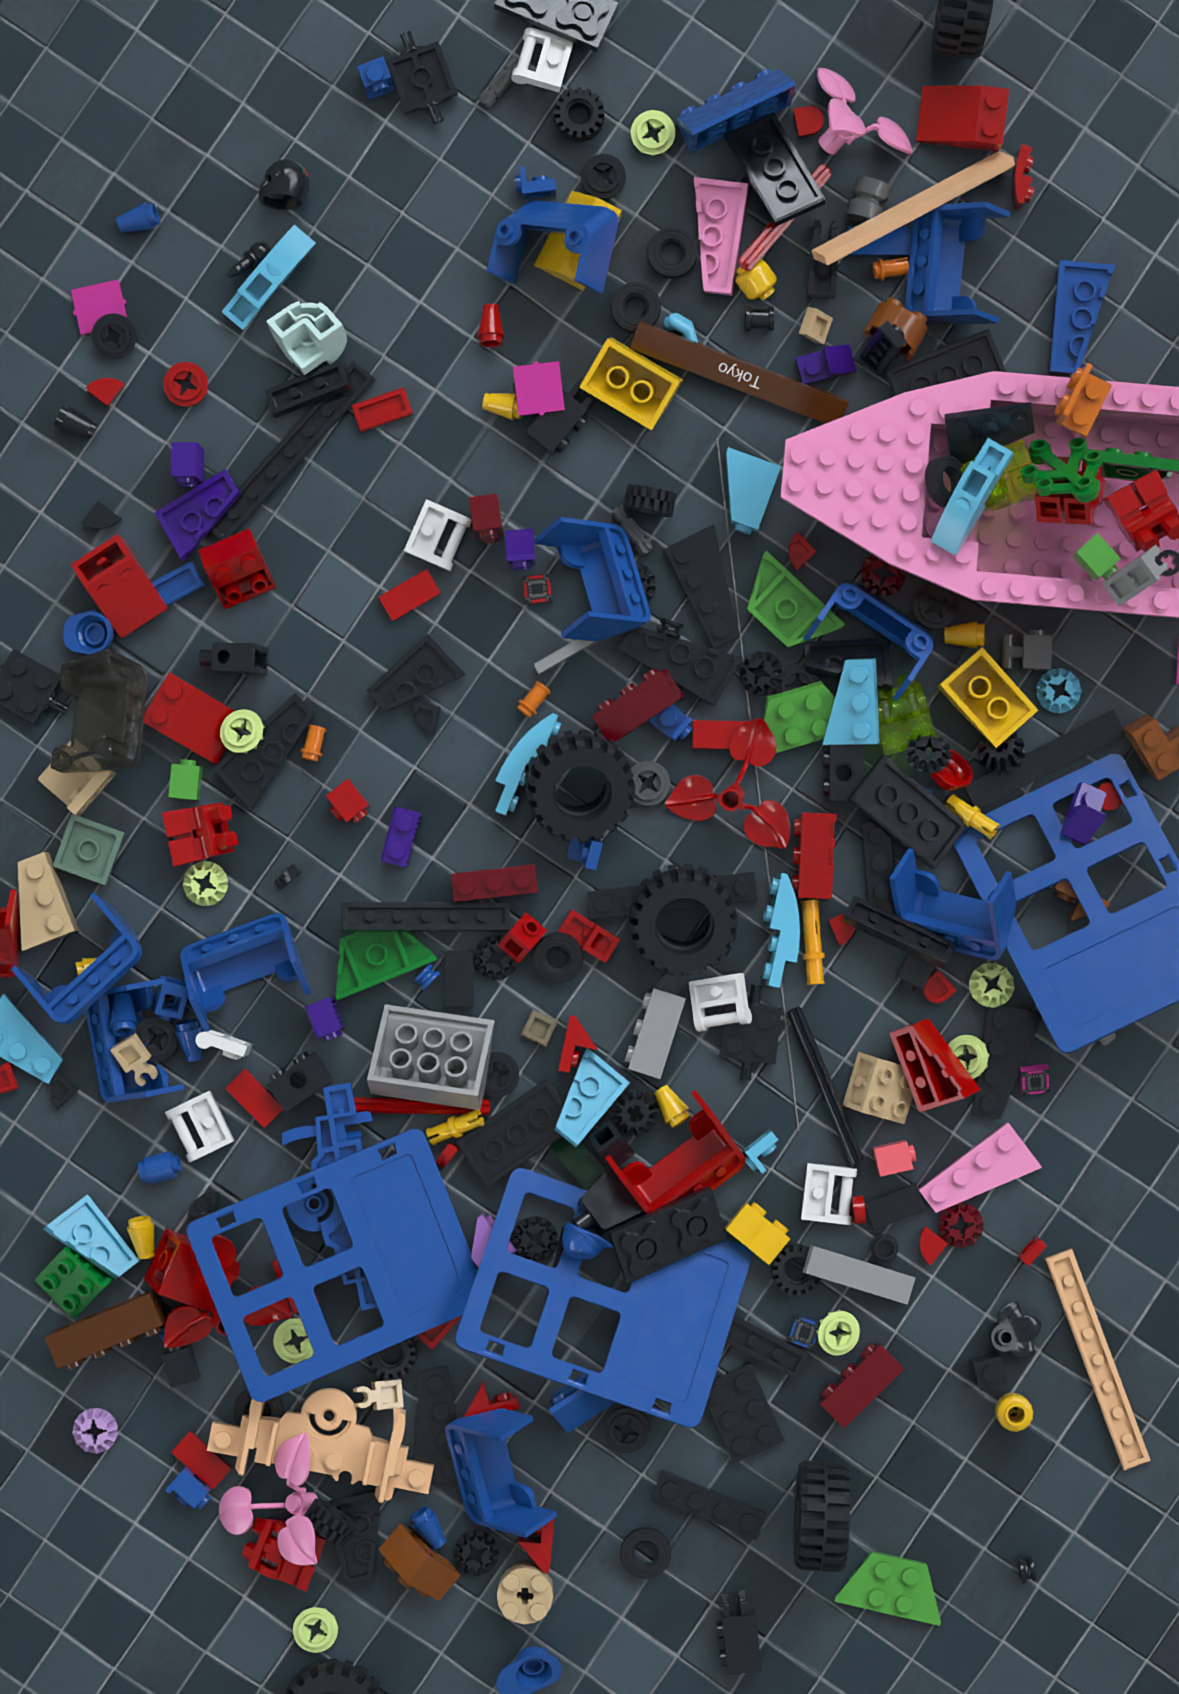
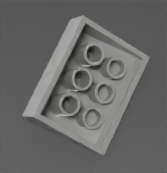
M385 1004L367 1077L370 1094L480 1110L486 1086L495 1021Z

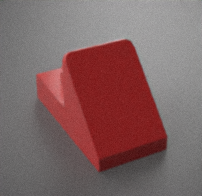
M570 1015L558 1071L569 1073L570 1067L576 1068L580 1051L574 1050L575 1045L597 1050L596 1045L575 1015Z
M483 1380L464 1417L499 1408L508 1410L519 1409L520 1401L518 1394L511 1395L510 1391L494 1395L495 1400L490 1401L485 1380Z
M554 1519L536 1531V1535H541V1538L519 1537L518 1539L519 1544L544 1573H549Z

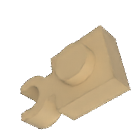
M136 1033L111 1048L110 1051L126 1073L133 1069L135 1081L139 1086L142 1087L146 1083L142 1073H148L152 1079L157 1077V1069L146 1062L150 1059L151 1055Z
M401 1379L371 1382L372 1390L365 1386L353 1388V1392H362L364 1394L363 1402L354 1403L356 1408H366L372 1402L373 1410L404 1407Z

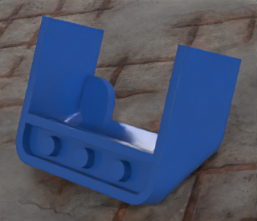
M529 201L498 224L486 272L510 284H516L527 231L565 234L564 242L566 248L575 254H580L574 281L597 293L603 294L619 224L618 215L613 210L603 206Z
M988 202L943 204L916 218L913 221L905 309L911 312L918 311L925 315L927 320L961 325L999 323V317L977 310L976 303L972 298L960 296L965 242L976 241L983 235L986 219L1010 217V211Z
M559 517L534 539L537 545L557 547L560 559L565 565L580 569L592 612L587 611L561 632L562 638L596 642L639 628L650 620L651 612L626 532L620 526L610 523Z
M844 580L836 588L803 639L806 641L810 639L833 604L842 610L848 611L899 645L916 659L911 670L892 697L897 701L931 653L934 637L928 629L858 582Z
M908 848L889 878L896 915L956 943L955 952L987 960H998L1006 948L1016 908L1012 872L1006 871L996 889L990 893L988 901L940 890L939 882L933 873L917 869L914 849Z
M94 892L90 897L116 926L117 930L111 936L110 947L68 986H57L47 994L33 976L17 966L11 969L47 1014L61 1025L73 1023L140 960L142 955V948L137 934L110 903Z
M280 913L270 914L186 946L180 954L189 1001L205 1032L210 1031L207 1013L218 1010L223 1005L226 999V990L276 972L278 978L283 982H293L299 979L305 995L311 993L305 967L286 917Z
M165 978L109 988L86 1010L99 1089L102 1098L106 1102L145 1098L184 1090V1084L168 1086V1074L160 1065H153L158 1071L155 1079H152L148 1073H142L146 1083L142 1087L139 1086L135 1081L133 1069L126 1073L110 1051L114 1045L128 1038L115 1036L110 1028L114 996L119 993L130 994L139 1024L144 1020L143 1010H148L154 1000L151 986L165 984Z
M499 1408L456 1419L445 1428L464 1508L470 1520L478 1525L527 1538L557 1517L556 1511L536 1506L534 1492L529 1486L516 1482L505 1440L533 1421L532 1415Z

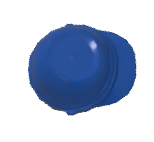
M96 610L74 614L64 624L63 641L65 646L73 652L94 657L96 654L105 651L113 642L114 628L111 622L103 614L96 612Z
M566 1222L563 1228L562 1245L568 1256L578 1259H592L605 1248H614L603 1238L571 1223Z

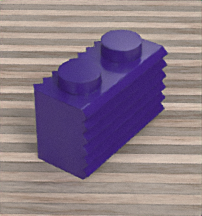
M172 442L170 444L172 447L170 450L172 452L170 455L172 458L170 461L172 464L170 466L172 469L170 474L182 488L197 487V483L204 482L205 450L196 442Z
M394 806L380 861L402 867L410 866L408 862L411 860L410 856L413 855L411 851L414 850V840L417 839L415 835L418 834L417 829L420 828L418 824L421 823V813Z
M333 996L305 1006L316 1038L323 1036L325 1041L342 1035L341 1029L346 1025L343 1023L344 1018L341 1017L342 1013L339 1012L340 1008L336 1007L338 1003L335 1002L336 998Z

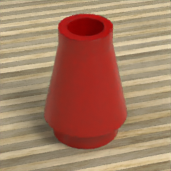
M497 304L483 305L477 335L481 346L498 347L502 345V340L505 338L499 305Z

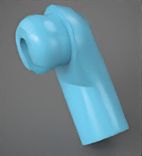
M671 313L668 317L664 318L663 325L667 331L676 330L682 334V337L698 343L692 321L678 313Z

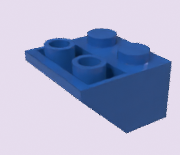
M581 1374L575 1381L586 1384L588 1375ZM563 1386L551 1394L549 1410L564 1430L569 1433L614 1404V1402L571 1387L567 1389L566 1386Z

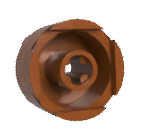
M888 297L886 302H879L862 335L865 339L867 335L872 338L878 328L888 320L891 325L895 324L903 331L904 339L907 341L895 358L898 359L900 355L907 356L904 361H910L928 331L925 324L927 317L918 311L911 312L903 308V304L900 301Z

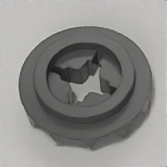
M643 761L631 768L635 783V793L632 796L635 802L650 806L661 802L667 796L670 789V778L663 766L653 761ZM640 774L648 779L656 774L653 785L658 791L655 792L648 788L640 793L639 791L643 783L638 775Z

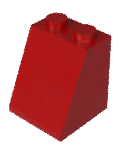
M165 1228L144 1280L159 1295L195 1306L198 1309L213 1314L215 1306L203 1275L196 1273L189 1263L191 1245L188 1237ZM236 1259L231 1266L223 1269L230 1287L237 1280L240 1273V1263Z

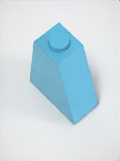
M728 447L725 459L730 522L736 525L735 530L748 535L751 534V531L757 533L781 466Z

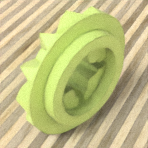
M657 110L641 113L634 120L631 127L633 145L641 153L651 156L664 154L672 146L675 139V126L670 117ZM647 123L654 130L661 129V132L658 133L659 143L656 140L654 141L652 137L645 138L648 134Z
M237 710L229 714L223 721L220 737L224 746L232 752L247 754V751L257 749L259 741L264 739L263 729L265 727L260 717L253 711ZM246 726L251 735H243L240 739V735L234 729L243 730Z
M202 861L192 865L184 874L183 888L186 896L192 902L201 906H210L216 904L225 896L228 888V879L226 873L219 865L209 861ZM211 872L209 882L216 887V890L206 888L200 895L201 885L194 879H204Z
M996 962L984 963L975 969L970 977V993L983 1006H1001L1012 996L1014 991L1013 976L1006 967H1002ZM998 976L997 987L999 990L993 988L984 993L987 987L985 979L993 980V978Z
M972 1035L958 1036L949 1043V1047L957 1057L965 1055L967 1049L969 1054L977 1055V1058L970 1060V1065L968 1066L966 1061L960 1060V1062L973 1079L981 1076V1073L988 1067L987 1062L990 1056L987 1052L986 1044L978 1039V1037Z
M839 1309L836 1312H828V1316L820 1320L819 1330L816 1331L819 1340L818 1344L824 1351L832 1355H843L854 1348L859 1339L860 1328L858 1321L852 1314ZM838 1325L840 1329L846 1332L838 1334L836 1339V1337L830 1334L829 1332H832V1330H836Z
M294 1318L286 1320L277 1328L273 1340L277 1354L289 1363H298L310 1358L313 1354L308 1337L300 1343L301 1352H299L295 1344L285 1345V1343L292 1339V1329L298 1337L307 1336L301 1319Z
M313 1606L303 1610L297 1616L293 1625V1635L297 1644L308 1652L317 1653L327 1650L333 1645L338 1634L335 1616L327 1611L326 1608ZM321 1619L320 1629L324 1633H317L311 1640V1629L308 1625H315Z

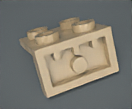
M73 738L39 776L38 780L67 805V809L74 815L81 816L117 773L80 741Z
M858 1052L842 1106L904 1124L913 1095L902 1066Z

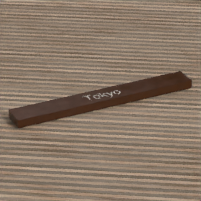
M642 321L639 322L630 349L823 423H829L843 417L849 404L847 399Z

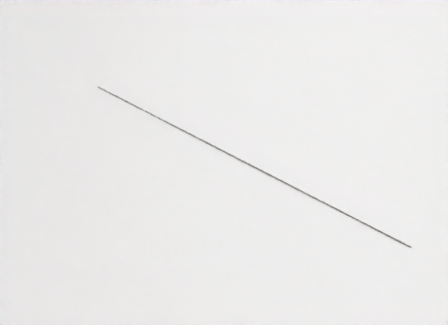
M716 438V441H717V449H718L719 467H720V475H721L722 493H723L724 508H725L724 510H725V518H726V526H727V534H728V544H729V552H730V560H731V570H732V578H733V585H734V595H735V603H736V611H737V619H738L737 621H738V629H739V637H740V645H741V655H742V657H743L742 662L744 663V655H743V647H742V637H741V629H740V621H739V611H738L737 595H736V588H735V578H734V570H733V562H732V552H731L730 536H729V529H728L729 526H728V518H727L726 503H725L726 501H725V493H724V485H723V477H722V467H721V459H720V451H719V442H718V438ZM746 690L749 720H751L749 697ZM755 766L756 781H757V791H758V799H759V806H760V804H761V799H760V791H759V783H758V773H757V766ZM764 846L765 858H766V866H767L768 884H769V888H770V876H769V866H768L767 850H766V846ZM781 979V984H780V985H781V995H782V1003H783L784 1018H785L784 1020H785V1028H786V1036H787V1044H788L787 1046H788V1054H789V1062H790V1070H791V1080H792L793 1096H794V1103H795V1104H794V1105H795V1114H796V1121H797V1129H798V1131H799V1122H798V1114H797V1106H796V1098H795L796 1096H795V1088H794V1080H793V1072H792V1062H791L790 1046H789V1039H788V1038H789V1037H788V1028H787L786 1013H785L786 1011H785V1003H784V995H783V987H782V979Z

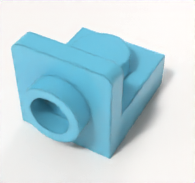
M770 1129L744 1149L748 1155L745 1157V1162L753 1172L757 1169L762 1174L767 1171L757 1157L760 1154L765 1157L777 1147L774 1143L778 1139Z

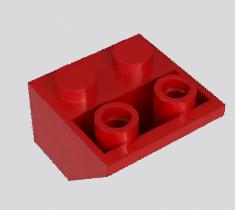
M250 528L198 550L204 569L225 610L276 588Z

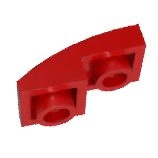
M1024 144L1021 145L1018 151L1012 175V199L1014 208L1019 210L1024 202L1029 204L1035 189L1030 186L1033 178L1023 174V172L1029 173L1034 160L1030 156L1032 147Z

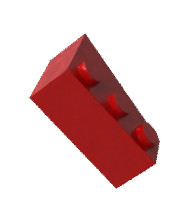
M801 813L799 814V819H794V836H799L798 847H793V864H798L797 875H792V887L794 892H797L796 898L832 899L833 849L835 848L834 822H836L837 814Z
M929 1018L908 1024L889 1033L919 1112L964 1099L981 1090Z

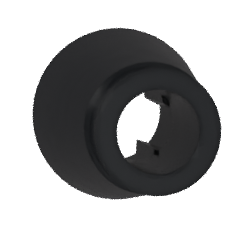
M62 405L54 423V426L60 428L59 431L90 439L98 425L71 405L70 407Z

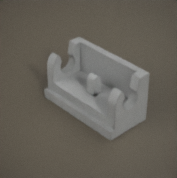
M1156 545L1102 583L1118 606H1121L1160 579L1159 575L1167 569V563L1159 566L1155 562L1154 558L1160 553Z

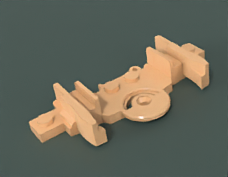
M323 1388L313 1392L305 1400L301 1412L287 1411L281 1418L262 1416L264 1402H257L252 1399L249 1415L243 1414L240 1426L216 1421L212 1422L207 1451L237 1456L235 1468L238 1475L243 1476L245 1474L250 1449L257 1448L254 1462L266 1464L265 1466L270 1467L271 1463L275 1464L277 1449L283 1442L299 1434L308 1433L310 1444L309 1471L332 1475L335 1481H338L339 1474L342 1471H348L352 1475L351 1484L363 1481L362 1485L376 1486L375 1497L379 1503H384V1500H390L394 1488L425 1494L429 1493L434 1464L407 1459L409 1447L401 1445L406 1427V1410L398 1407L393 1408L394 1424L391 1441L372 1435L370 1427L357 1424V1410L354 1402L345 1392L335 1388ZM328 1410L334 1413V1419L331 1421L324 1418V1413ZM309 1413L315 1414L316 1424L326 1431L338 1428L342 1420H347L348 1422L339 1433L325 1435L313 1427Z

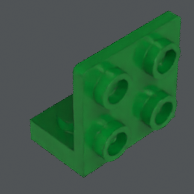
M68 1246L35 1278V1282L73 1319L114 1280L110 1275Z

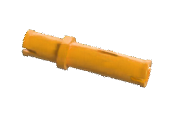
M819 900L801 901L805 954H802L803 960H806L807 985L825 984L822 963L825 953H822Z

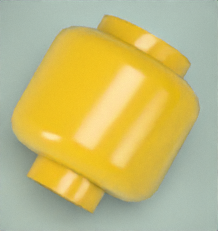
M760 259L750 271H746L740 266L737 268L736 284L748 299L753 300L759 297L761 300H764L775 291L772 286L775 284L777 277L763 259Z
M1008 1393L998 1400L995 1406V1415L1003 1428L1018 1432L1030 1425L1033 1420V1408L1023 1395Z

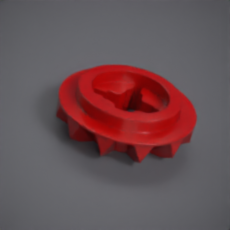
M180 362L167 371L163 386L167 397L178 406L190 407L201 402L207 394L209 382L201 367L191 362ZM190 376L191 384L197 389H187L182 395V386L176 380L186 381L187 377L189 378Z

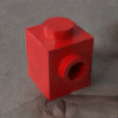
M346 779L326 795L333 804L329 809L339 822L342 819L347 823L353 820L356 824L369 814L366 811L370 807L369 803L350 779Z
M525 913L497 946L519 964L547 930L537 920Z

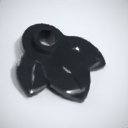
M1018 1302L1009 1303L998 1313L997 1325L990 1332V1343L997 1351H1009L1016 1358H1027L1035 1353L1034 1346L1030 1341L1039 1334L1042 1323L1035 1317H1022ZM1004 1332L1008 1335L1006 1343L1001 1340V1335Z

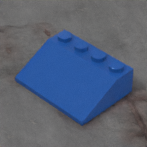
M767 69L755 75V80L747 84L742 81L733 85L729 89L730 92L721 97L719 94H715L704 101L705 104L696 109L694 106H690L679 113L680 117L677 118L676 125L690 153L692 154L723 139L726 133L791 106L796 86L794 81L779 69L772 72Z

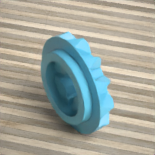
M1061 668L1052 669L1044 673L1036 687L1038 701L1046 710L1053 713H1064L1071 710L1079 702L1082 692L1079 679L1071 671ZM1065 680L1063 690L1067 692L1066 694L1069 697L1060 695L1053 701L1055 691L1049 684L1058 686Z

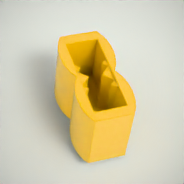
M745 1202L725 1226V1229L770 1265L790 1240L786 1235L789 1230L777 1220L773 1223L764 1217L767 1212L757 1203L753 1202L750 1206Z

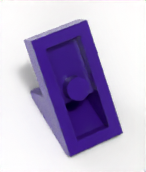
M850 344L827 346L822 351L799 356L795 359L801 382L807 385L857 372Z
M1085 782L1078 783L1060 834L1082 845H1087L1106 818V814L1100 811L1107 793Z

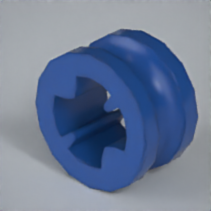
M431 964L413 981L415 984H421V990L423 991L440 974L439 971H433V965Z

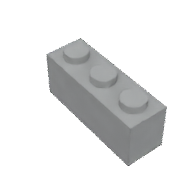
M653 988L652 993L646 992L641 1007L646 1009L643 1020L637 1019L633 1035L638 1036L635 1047L629 1045L624 1060L629 1063L628 1069L661 1079L686 998Z

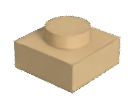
M808 307L799 334L815 343L824 344L833 318L816 308Z

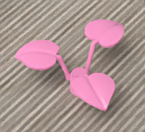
M819 67L816 69L817 79L821 87L833 97L828 104L830 127L818 140L820 146L827 153L835 155L845 143L850 145L855 139L875 130L878 131L879 137L891 147L910 156L913 154L907 135L897 123L888 118L879 117L877 124L874 123L865 128L863 121L847 105V102L853 103L855 101L854 90L848 81L829 69Z
M302 1433L283 1442L277 1449L275 1456V1468L278 1476L287 1479V1486L297 1492L291 1493L286 1498L285 1503L251 1504L250 1490L245 1487L236 1486L226 1491L221 1498L219 1515L220 1521L228 1532L234 1535H241L246 1533L252 1525V1509L286 1508L295 1516L286 1520L287 1527L281 1529L278 1534L279 1551L287 1561L293 1564L314 1565L317 1564L315 1532L311 1521L304 1515L314 1499H318V1497L313 1492H306L305 1487H299L306 1481L310 1470L308 1433Z

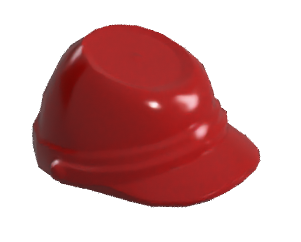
M950 749L951 759L949 764L939 772L930 773L933 780L946 791H954L971 784L973 778V771L969 763L953 749Z

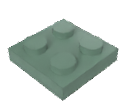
M71 814L53 867L107 885L126 833Z

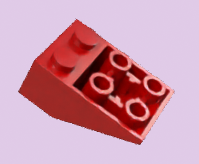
M118 534L71 564L80 581L106 618L109 619L121 639L169 609L126 540Z

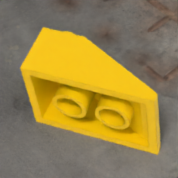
M983 647L972 654L937 686L954 707L995 748L1038 711Z

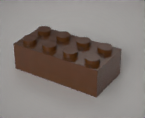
M152 1289L55 1329L44 1338L57 1369L65 1366L67 1370L83 1364L82 1362L87 1360V1356L91 1355L93 1359L108 1354L113 1349L112 1346L118 1344L120 1349L134 1343L140 1334L144 1333L146 1338L160 1332L161 1329L165 1328L164 1323L168 1313L161 1296Z

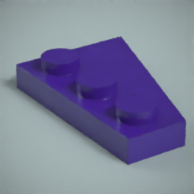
M224 469L155 512V515L179 557L184 561L242 494L230 473Z

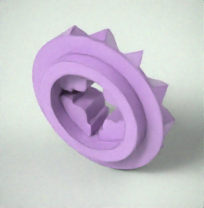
M91 1408L82 1412L74 1421L72 1434L76 1444L85 1452L97 1454L108 1450L114 1444L118 1435V1426L115 1418L108 1411L101 1408ZM93 1419H95L97 1428L107 1430L98 1435L96 1442L92 1434L84 1433V1431L92 1428Z

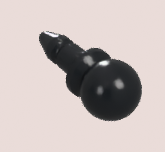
M264 242L254 243L249 251L243 253L244 258L231 267L227 276L229 278L242 274V271L244 272L250 267L256 269L271 251L269 245Z

